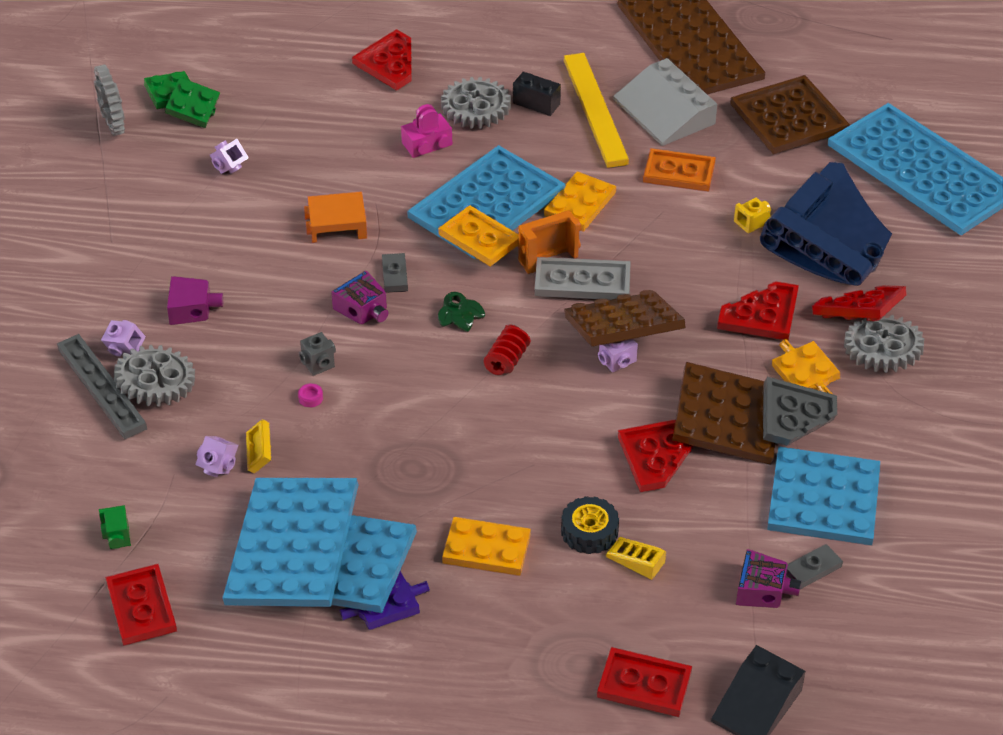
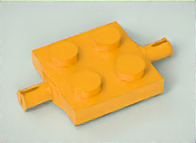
M787 339L781 341L779 346L785 354L772 359V367L781 378L789 383L833 394L826 386L840 379V371L819 346L812 341L799 348H794Z

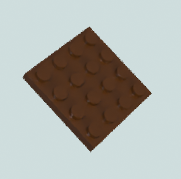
M806 75L733 96L730 100L731 106L772 154L831 137L850 126L847 120Z
M643 290L640 294L632 296L622 294L617 296V299L611 300L597 299L591 304L576 303L571 305L570 308L564 309L565 318L591 347L686 328L685 319L653 290Z
M686 362L672 440L771 465L774 458L775 442L763 440L764 381Z

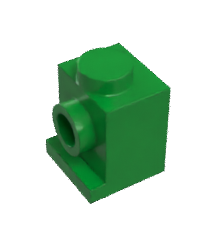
M125 505L99 509L102 538L108 539L110 549L131 546Z

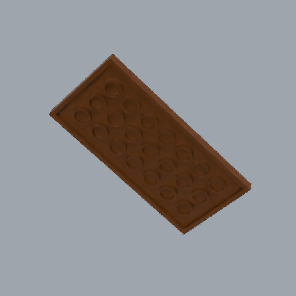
M618 0V7L659 61L668 58L707 95L765 79L766 72L707 0Z

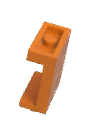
M362 191L307 196L308 206H304L305 220L310 219V221H306L307 235H312V243H317V233L356 229L358 240L367 239V224Z
M570 210L519 225L518 260L527 274L536 272L537 257H551L569 252L573 259L578 258V251L581 247L579 240L581 224L579 219L575 218Z

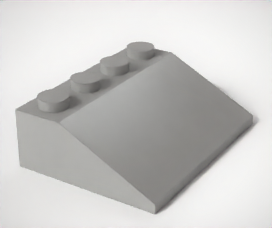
M668 58L649 65L613 96V99L661 146L716 123L717 103Z

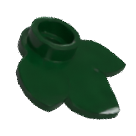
M459 292L448 293L443 301L444 306L438 312V320L442 327L454 323L465 332L470 331L474 318H485V311L480 303L475 300L466 299Z

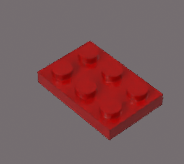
M159 564L105 577L123 646L177 632L176 622Z
M611 647L597 690V698L680 717L692 673V666Z

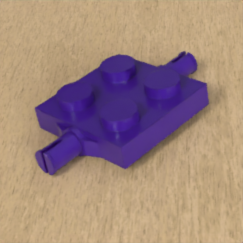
M400 571L382 613L347 607L339 610L341 618L344 621L358 615L365 621L368 629L371 630L419 614L420 608L415 596L429 592V585L427 581L411 586L406 582Z

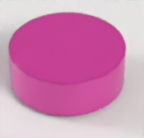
M317 384L303 385L298 390L300 404L305 407L320 405L323 401L322 388Z

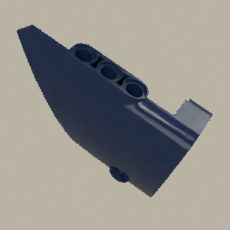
M829 162L820 173L814 172L789 199L785 207H779L768 218L760 235V243L775 255L808 272L836 282L859 286L870 273L876 271L892 233L868 206L844 164Z

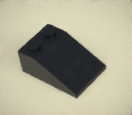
M756 645L739 668L713 714L711 722L734 735H770L801 693L806 671Z

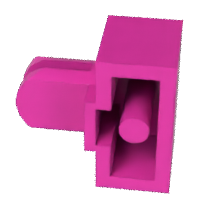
M422 105L416 110V119H413L412 123L401 126L402 144L413 158L451 146L452 127L441 113H437L432 105Z

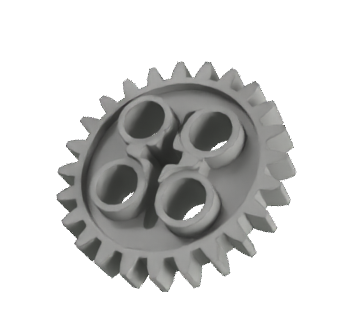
M107 65L96 66L94 68V86L102 117L105 118L113 136L124 134L125 117L118 87L113 82Z
M470 77V81L462 78V83L454 81V86L448 85V90H444V95H441L443 115H448V120L454 119V124L461 122L462 127L469 124L471 129L474 125H478L481 129L482 124L490 127V122L498 124V119L504 120V115H508L511 109V96L508 95V89L504 90V85L498 86V81L490 83V78L482 81V77H479L478 80Z
M884 315L878 321H868L867 318H862V322L854 321V326L850 325L849 331L845 332L844 348H846V354H850V360H856V365L864 363L865 369L872 366L874 367V372H877L879 368H883L885 373L888 372V368H892L897 372L899 366L907 369V364L913 366L915 360H920V355H923L924 350L923 332L918 331V326L911 327L912 321L904 323L903 317L896 320L894 315H891L889 318H885Z
M149 345V349L146 350L140 346L138 352L130 349V354L123 353V359L118 358L117 364H115L114 382H116V388H121L122 395L128 393L129 400L136 397L138 404L144 400L147 406L152 402H156V405L160 406L162 401L170 405L171 399L179 402L180 396L186 398L187 392L192 391V386H194L195 369L192 368V362H187V356L180 357V351L172 353L171 347L165 351L162 345L158 349H154L152 345Z

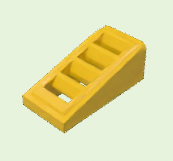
M619 537L607 552L606 558L652 580L665 563L666 551L655 546ZM621 547L625 548L622 553L617 552ZM630 551L634 552L631 556L628 555Z

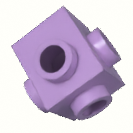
M237 139L229 144L226 140L215 146L216 151L210 154L214 167L221 174L228 170L230 174L242 167L240 163L248 159L247 154Z
M111 320L101 341L111 354L121 356L123 353L130 354V349L138 352L146 336L134 323L127 320L122 322Z
M633 339L599 345L598 358L611 372H615L637 361L638 344Z
M205 436L203 444L197 451L198 459L196 465L204 468L203 472L210 476L218 477L219 474H229L235 465V454L238 445L218 436Z

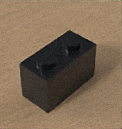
M524 71L513 82V104L551 116L559 107L561 84Z

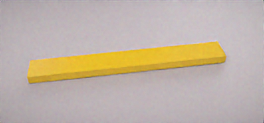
M585 53L564 55L565 66L607 168L628 165L629 158Z

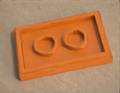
M650 148L643 183L709 192L716 157Z

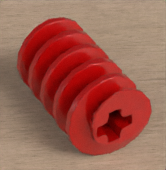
M505 325L496 342L484 357L483 362L486 369L494 375L511 373L514 370V366L518 364V360L521 359L522 354L526 351V348L530 345V336L516 325Z

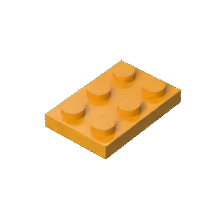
M577 171L566 183L565 188L544 209V217L570 210L573 216L579 219L581 231L584 232L614 196L616 186Z
M471 205L439 227V235L490 267L518 246L517 233Z
M453 517L442 556V564L521 576L531 529Z

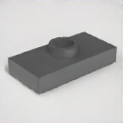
M405 253L382 254L385 292L408 291Z
M825 544L789 563L786 575L791 579L801 580L800 589L841 568L843 561Z

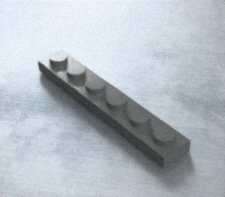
M80 334L57 343L59 352L124 439L147 430L145 420L126 395L121 394V389L116 388V382H114V379Z

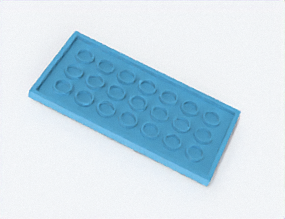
M890 103L885 104L828 138L829 147L961 236L1003 209L1002 176Z

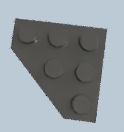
M768 376L764 381L763 440L788 446L830 423L837 416L836 395Z

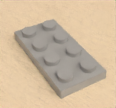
M537 257L535 296L611 300L617 299L619 295L629 294L630 261Z

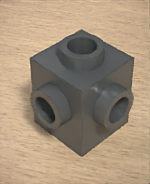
M322 332L300 340V360L313 376L335 367V345Z

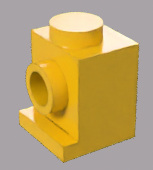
M757 197L742 205L737 203L735 205L734 222L749 234L765 225L770 217L771 207L767 201L761 202Z

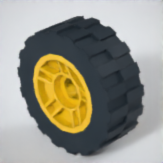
M584 496V498H577L573 502L568 503L567 507L564 508L563 515L561 516V536H563L564 542L571 549H575L580 553L597 554L610 549V546L616 542L619 532L618 511L607 500L599 499V497Z

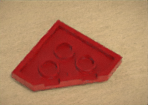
M396 29L352 57V64L397 91L412 81L411 37Z
M775 281L769 284L765 290L760 292L755 290L742 296L741 300L734 304L729 302L722 305L717 329L781 340L787 339L789 341L799 285Z
M882 285L875 287V290L867 291L865 294H863V290L844 293V296L837 297L832 300L831 296L823 297L812 305L813 315H822L823 318L841 316L847 320L867 318L868 321H878L906 296V286Z
M675 420L618 430V439L640 492L665 488L694 447L693 445L672 440Z

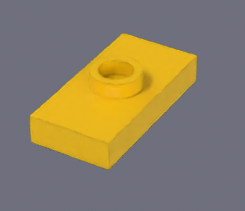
M263 419L246 432L247 469L254 474L271 461L269 422Z

